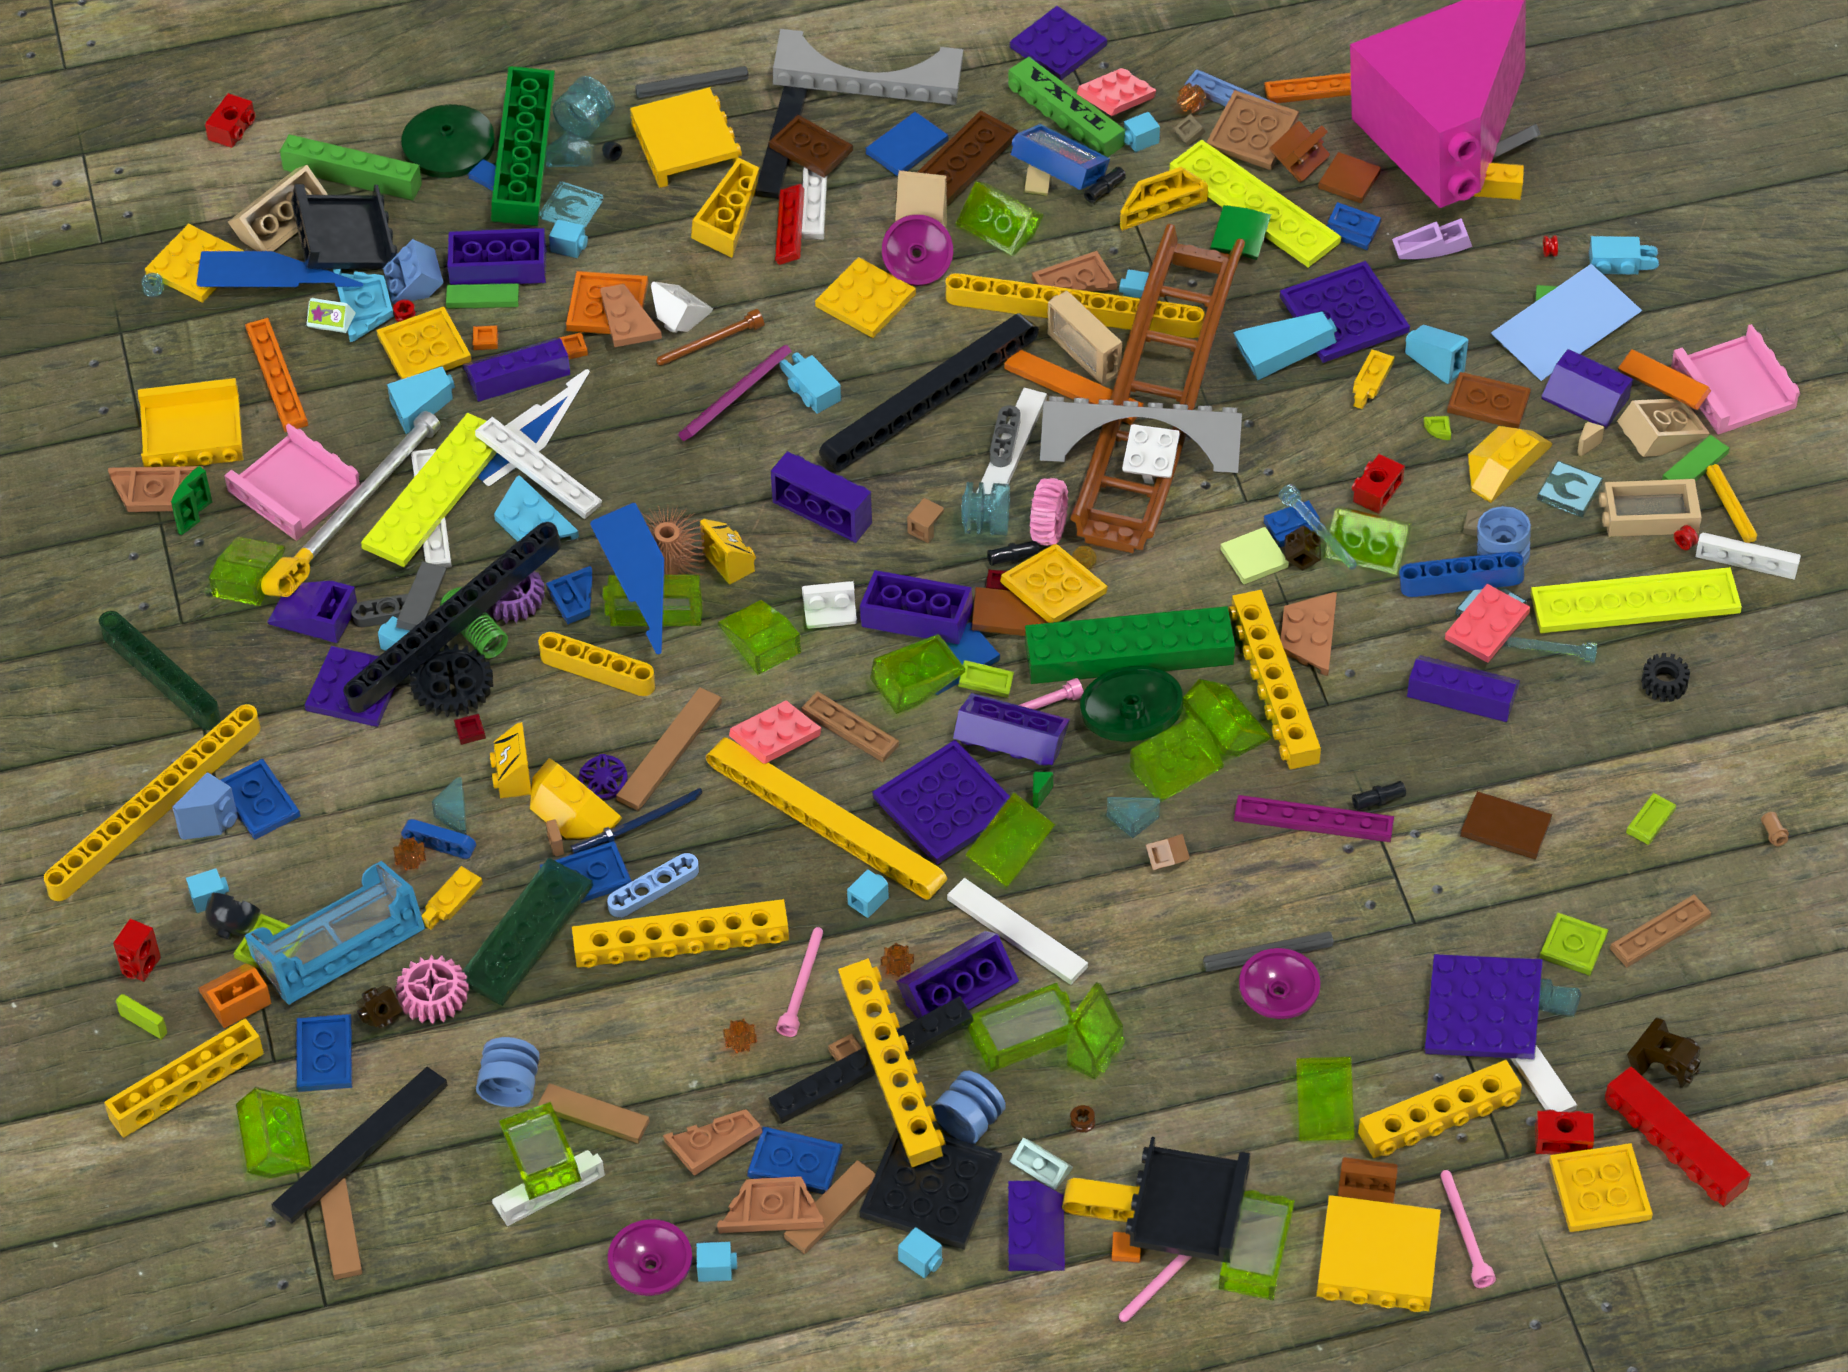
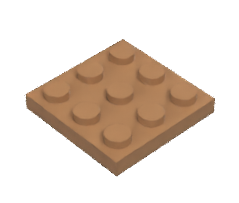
M1234 90L1206 143L1224 155L1271 170L1277 157L1269 148L1296 123L1299 111Z

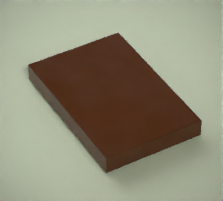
M797 115L769 141V148L823 178L853 151L852 144L800 115Z
M1477 791L1460 836L1536 860L1552 820V814Z

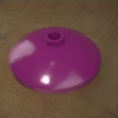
M909 215L897 220L887 230L882 242V258L887 270L895 278L909 285L922 286L935 282L946 273L953 257V242L949 232L939 221L925 215ZM913 251H920L921 256L914 257L912 254Z
M1273 948L1261 951L1253 955L1244 964L1240 972L1239 989L1243 1000L1252 1010L1269 1018L1289 1019L1305 1013L1315 1004L1320 992V976L1314 964L1304 955L1290 949Z
M647 1219L626 1226L614 1237L608 1250V1267L613 1279L623 1289L637 1295L654 1296L674 1289L686 1278L692 1264V1249L686 1235L675 1225L662 1220ZM650 1265L656 1266V1267L653 1268V1269H648V1268H647V1267L650 1266Z

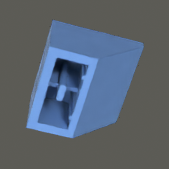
M414 239L403 247L383 268L393 304L400 300L415 301L429 298L444 283L435 249Z

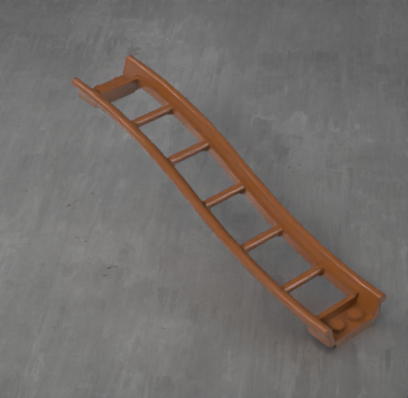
M1173 224L1166 226L1124 351L1110 399L1114 400L1113 405L1123 406V401H1129L1131 392L1136 393V391L1176 399V402L1188 405V410H1194L1221 314L1245 245L1243 239H1237L1230 254H1225L1216 250L1197 248L1193 245L1178 244L1175 226ZM1171 263L1219 274L1212 296L1164 286ZM1160 297L1179 298L1202 303L1208 307L1198 341L1150 330ZM1156 341L1188 348L1194 352L1183 391L1135 381L1146 342ZM1122 418L1102 425L1089 468L1070 518L1073 522H1076L1077 536L1085 537V543L1134 553L1135 549L1143 550L1147 538L1151 539L1154 536L1187 434L1175 426L1172 428V430H1178L1180 436L1171 478L1157 477L1155 486L1105 476L1116 441L1121 442L1123 440L1128 442L1129 432L1120 430ZM1106 486L1147 495L1150 501L1143 520L1094 509L1101 487L1106 488Z

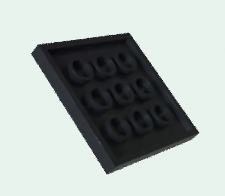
M896 1127L859 1211L860 1217L909 1233L916 1227L935 1241L965 1250L1002 1161V1153L943 1135L945 1145L941 1146L943 1156L911 1167ZM919 1128L916 1129L913 1133L920 1135L923 1134L926 1130Z

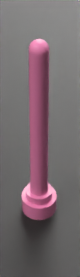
M1078 678L1067 681L1066 685H1063V689L1025 702L1019 706L1036 710L1065 698L1068 700L1080 699L1084 691Z
M820 927L814 928L787 1013H784L778 1020L776 1030L783 1036L794 1037L798 1032L800 1023L797 1014L823 936V930Z
M1444 1170L1440 1176L1473 1264L1471 1278L1474 1286L1477 1288L1488 1287L1496 1281L1493 1269L1483 1261L1450 1171Z
M1178 1255L1120 1312L1119 1319L1122 1322H1127L1192 1257Z

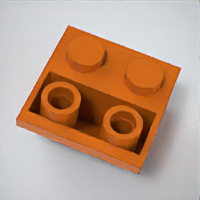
M247 963L198 988L223 1028L272 1004L268 986L256 968Z

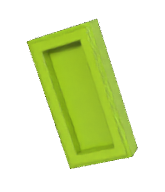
M964 660L958 686L1008 698L1014 672Z
M1653 793L1627 827L1626 833L1650 845L1674 813L1676 804Z
M121 994L116 999L119 1014L161 1040L165 1037L167 1029L163 1017L125 994Z

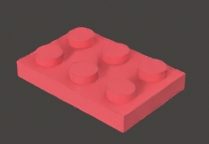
M1122 68L1080 85L1077 91L1079 96L1111 116L1153 99L1156 93V89L1149 86L1146 81L1138 79L1130 71Z
M1486 584L1445 633V640L1489 663L1530 613V606Z
M785 700L730 728L729 736L763 764H766L819 737L821 727Z

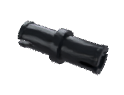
M1115 167L1106 176H1100L1094 185L1084 191L1085 199L1090 203H1094L1102 195L1109 194L1113 191L1114 186L1126 179L1125 171L1121 167Z
M1036 541L1021 544L1009 543L1007 547L988 550L987 558L991 566L1009 561L1016 563L1019 559L1038 554L1040 550Z
M1401 781L1382 787L1377 785L1372 790L1352 795V804L1357 811L1374 805L1383 806L1387 801L1405 797L1406 788Z

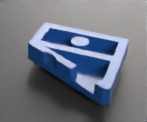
M591 566L546 583L547 590L567 625L591 615L593 576Z

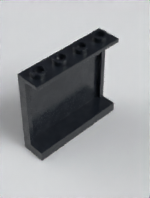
M304 184L294 185L291 203L307 269H383L397 255V246L393 245L392 242L393 230L388 226L389 215L384 210V195L380 194L378 185H374L372 195H306Z
M1151 1137L1149 1147L1144 1146L1142 1153V1163L1145 1164L1144 1171L1139 1170L1137 1175L1136 1187H1140L1139 1193L1133 1194L1131 1210L1134 1211L1133 1218L1128 1217L1125 1234L1130 1235V1246L1230 1263L1250 1170V1153L1239 1151L1238 1160L1155 1147V1137Z

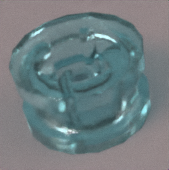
M149 273L142 278L141 283L145 295L155 297L164 291L163 279L159 274Z

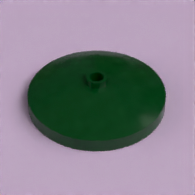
M446 104L428 108L414 116L403 130L401 144L406 161L418 164L420 173L435 178H455L469 174L483 159L489 160L495 147V135L491 122L481 112L464 105Z
M1147 666L1122 667L1104 673L1086 687L1080 700L1081 715L1087 728L1102 738L1120 742L1139 741L1161 734L1175 724L1181 716L1184 707L1183 692L1179 682L1169 673Z

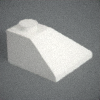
M654 281L651 284L657 319L665 323L664 327L673 333H677V331H690L713 310V308L679 285Z

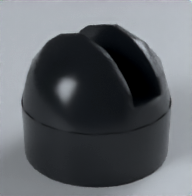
M608 141L602 146L603 156L606 159L614 162L621 157L623 149L620 144Z

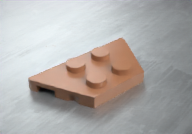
M198 466L108 468V473L128 512L173 511L171 500L176 489Z
M1335 592L1284 606L1280 640L1286 656L1297 659L1299 663L1305 666L1311 664L1321 669L1320 673L1328 676L1337 596Z
M801 1176L746 1179L740 1188L739 1195L729 1205V1213L723 1221L719 1220L717 1224L719 1233L825 1228L824 1219L820 1215Z

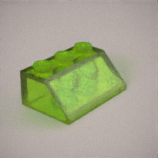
M975 181L955 224L1014 256L1034 237L1044 214L988 183Z
M1338 506L1334 511L1324 557L1397 575L1407 548L1412 523Z
M1198 679L1183 697L1186 714L1198 722L1201 726V732L1213 740L1215 749L1222 755L1239 757L1269 741L1271 738L1269 733L1226 684Z
M1195 714L1130 750L1131 770L1159 803L1224 768L1209 730Z
M255 1087L236 1103L248 1173L271 1179L308 1171L312 1168L299 1099Z

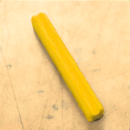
M1718 464L1709 465L1706 474L1745 543L1755 542L1757 533Z

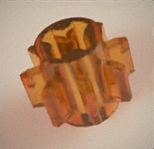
M1188 83L1178 90L1180 96L1177 97V102L1184 111L1191 109L1192 113H1195L1205 105L1203 100L1206 98V95L1199 85L1195 84L1192 86L1191 83Z
M415 837L400 839L399 846L393 847L395 864H402L406 871L408 869H418L421 861H426L424 843H417Z
M897 943L889 948L885 947L884 956L880 957L881 966H886V974L891 973L897 977H900L905 972L910 973V964L914 963V954H909V946L904 947Z
M745 1019L731 1020L729 1029H723V1035L726 1038V1048L732 1047L737 1054L738 1052H749L751 1043H757L755 1025H749L745 1022Z

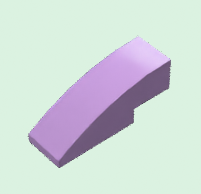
M1462 218L1441 227L1438 226L1437 222L1392 239L1399 259L1432 258L1472 247Z

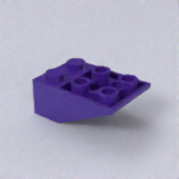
M335 581L302 583L289 597L280 598L268 620V624L338 643L352 617L351 611L355 604H357L355 588Z

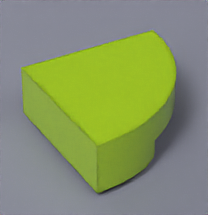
M1449 416L1424 417V426L1432 436L1443 440H1451Z

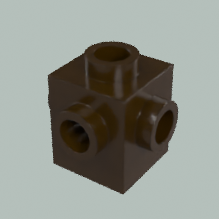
M1304 525L1285 536V560L1302 571L1321 561V537Z
M384 985L378 989L373 987L361 994L363 998L356 1001L359 1007L357 1010L359 1018L364 1024L382 1028L393 1022L392 1017L403 1011L392 988Z

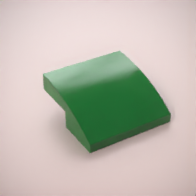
M1224 205L1210 249L1230 254L1236 240L1243 239L1245 245L1241 255L1257 260L1271 215L1248 208Z
M201 466L195 468L181 482L171 500L177 530L181 536L200 522L199 512L212 503L206 470Z

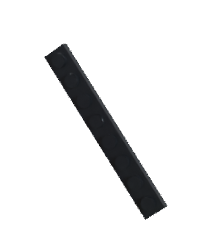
M959 996L896 1031L898 1036L904 1035L909 1051H906L905 1054L909 1057L971 1024L974 1020ZM886 1035L878 1040H886L890 1036ZM866 1046L769 1097V1102L782 1124L875 1075L876 1072ZM891 1058L887 1063L894 1064L899 1059Z

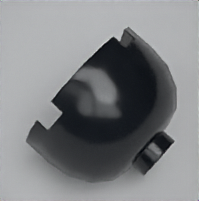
M213 892L210 898H208L205 914L209 925L217 930L216 935L231 940L232 936L240 937L249 933L258 921L260 909L244 900L241 903L233 900L234 897Z

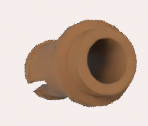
M1768 812L1763 815L1761 822L1769 834L1768 839L1770 843L1775 846L1784 845L1789 839V832L1782 827L1775 812Z

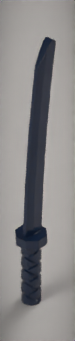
M698 788L656 810L613 829L606 827L603 829L604 832L597 834V836H592L571 845V850L575 854L604 842L615 841L614 837L695 800L702 794V789Z

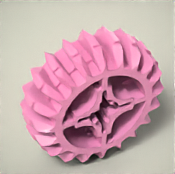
M1044 478L1040 480L1034 491L1029 526L1031 527L1032 540L1040 545L1058 544L1062 538L1069 499L1067 497V486L1064 481L1055 478Z
M431 955L429 960L424 961L420 956L419 963L416 964L410 961V969L403 968L402 976H398L395 991L404 1014L409 1013L412 1020L419 1017V1021L422 1024L426 1019H430L432 1024L438 1018L444 1022L447 1015L454 1018L455 1010L461 1011L462 1003H466L469 991L468 983H466L467 976L462 972L460 965H455L452 959L445 962L443 956L435 960Z

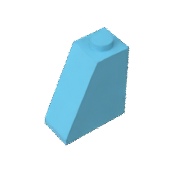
M1422 325L1407 335L1405 354L1449 385L1458 377L1460 372H1465L1468 339L1464 336Z
M443 367L387 384L390 402L405 434H408L414 428L413 422L421 412L428 411L435 414L453 399L451 389H454L455 385L450 374L446 375Z

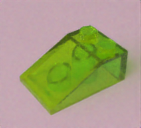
M238 536L217 558L211 571L209 581L213 597L261 606L265 597L261 589L262 578L282 558L285 546Z
M762 600L718 621L720 628L757 675L801 653L800 634L787 617Z
M937 634L874 658L870 679L895 713L898 714L920 705L965 673V668L942 637Z
M1013 792L965 855L1005 887H1008L1055 824Z
M1098 982L1093 985L1068 1020L1067 1066L1094 1080L1100 1072L1104 1073L1108 1069L1112 1055L1115 1052H1120L1125 1043L1123 1024L1102 985Z
M1351 1057L1296 1058L1299 1141L1355 1140Z

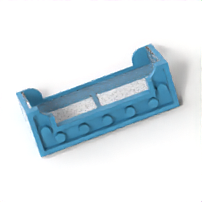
M380 861L364 872L362 876L363 887L273 936L271 931L264 927L245 935L252 958L288 1005L425 929L413 887L385 863Z

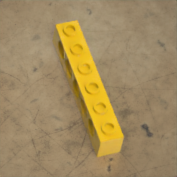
M246 1018L105 1101L104 1104L109 1120L123 1138L262 1056L264 1052L260 1036Z
M1504 1060L1360 1118L1358 1134L1373 1159L1381 1155L1388 1156L1396 1149L1406 1145L1413 1146L1423 1138L1440 1135L1444 1130L1453 1126H1462L1470 1119L1478 1116H1487L1493 1110L1503 1106H1512L1520 1100L1522 1084L1507 1060Z

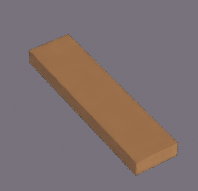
M818 691L802 706V713L881 762H884L899 746V740Z
M1694 894L1613 942L1610 950L1626 967H1629L1709 919L1711 912Z
M550 1083L538 1103L539 1111L639 1144L650 1122L648 1116Z
M857 1160L815 1202L820 1215L824 1219L825 1228L787 1230L784 1233V1239L806 1254L868 1192L876 1173Z
M344 1177L321 1198L335 1280L362 1274L347 1184Z

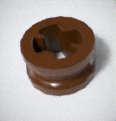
M1079 1105L1071 1111V1125L1077 1132L1086 1133L1094 1128L1096 1124L1095 1113L1091 1107ZM1083 1115V1118L1087 1116L1088 1121L1083 1122V1120H1081V1122H1079L1078 1116Z

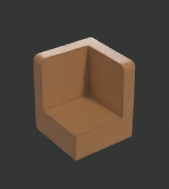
M923 498L907 517L908 533L929 543L934 537V523L944 513V508Z
M1183 834L1146 844L1153 870L1189 860Z

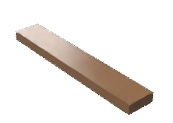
M699 687L616 795L617 801L639 811L721 705L722 697Z

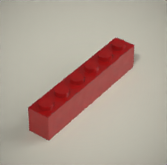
M1630 1066L1607 1085L1605 1100L1613 1110L1619 1111L1626 1118L1630 1126L1641 1131L1651 1145L1657 1146L1663 1151L1671 1163L1677 1164L1685 1171L1687 1177L1692 1182L1698 1183L1712 1200L1718 1201L1725 1207L1748 1188L1751 1174L1633 1067Z

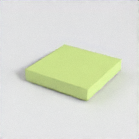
M1266 527L1224 542L1220 547V550L1243 584L1288 568L1289 562L1285 560L1284 554Z

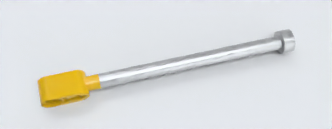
M428 411L421 412L414 420V428L302 549L294 557H282L266 573L261 581V589L265 595L289 597L304 582L310 573L309 562L425 437H433L441 428L439 420Z

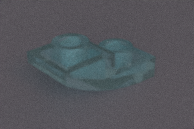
M1541 979L1539 1009L1561 1015L1575 1016L1581 998L1580 989L1553 986L1551 979Z

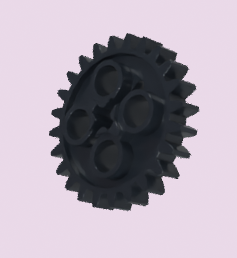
M455 644L451 650L448 645H445L444 651H437L414 670L413 674H410V687L414 700H418L420 707L425 705L426 712L434 709L436 716L441 711L445 712L446 717L450 715V712H454L456 717H459L461 710L469 714V707L478 709V701L481 703L486 702L485 695H491L490 688L494 686L490 662L485 661L484 654L478 656L477 649L469 653L467 645L462 650H459L458 644ZM448 664H451L453 669L456 697L451 695L447 670Z

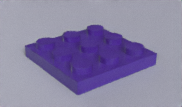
M1055 6L1010 41L1011 49L1025 58H1032L1060 81L1107 46V38L1058 6Z
M331 646L305 702V710L378 727L396 686L366 711L361 713L351 711L344 696V686L379 656Z

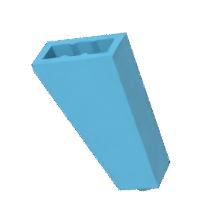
M1323 312L1238 330L1234 332L1237 347L1257 380H1260L1336 343L1334 333L1337 332V329L1331 318L1327 320Z

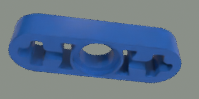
M414 819L407 820L401 832L403 838L410 843L464 859L470 858L476 848V842L468 835Z

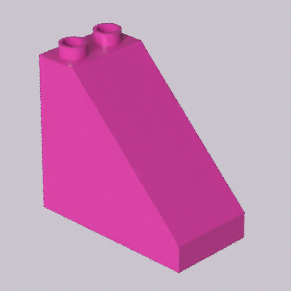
M1462 0L1350 44L1352 120L1439 208L1459 200H1467L1474 194L1481 192L1488 165L1494 157L1497 143L1501 138L1525 72L1526 0Z

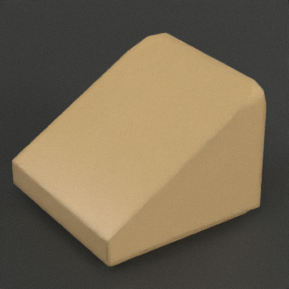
M1029 164L1024 193L1048 196L1052 175Z
M1590 422L1585 423L1579 439L1578 456H1583L1602 442L1604 426Z

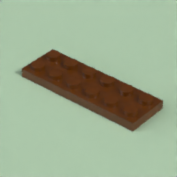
M980 110L917 173L946 176L948 206L1012 143L1018 130Z

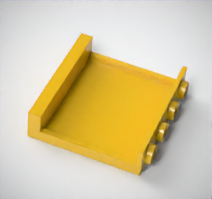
M710 87L630 108L632 127L659 188L668 186L667 175L732 159L735 163L742 156L739 143L734 142L735 137L732 127H727L726 114L724 111H720L719 98L717 95H713Z
M236 378L138 390L143 444L141 457L144 467H190L244 460L239 392Z
M1329 1195L1316 1297H1323L1330 1301L1346 1300L1352 1301L1355 1304L1368 1303L1380 1305L1384 1308L1398 1307L1406 1308L1413 1312H1429L1441 1210Z

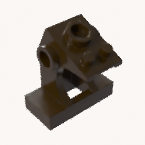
M1657 1017L1627 1054L1631 1067L1641 1076H1643L1652 1063H1661L1669 1074L1677 1077L1681 1088H1683L1686 1082L1691 1084L1693 1081L1691 1076L1693 1074L1698 1075L1700 1072L1701 1060L1699 1055L1701 1047L1691 1038H1684L1669 1033L1665 1020Z

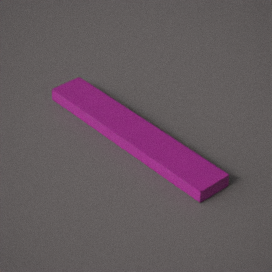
M783 345L776 349L683 428L678 434L681 440L685 441L696 434L792 351L788 345Z
M1238 795L1234 821L1391 843L1394 816Z

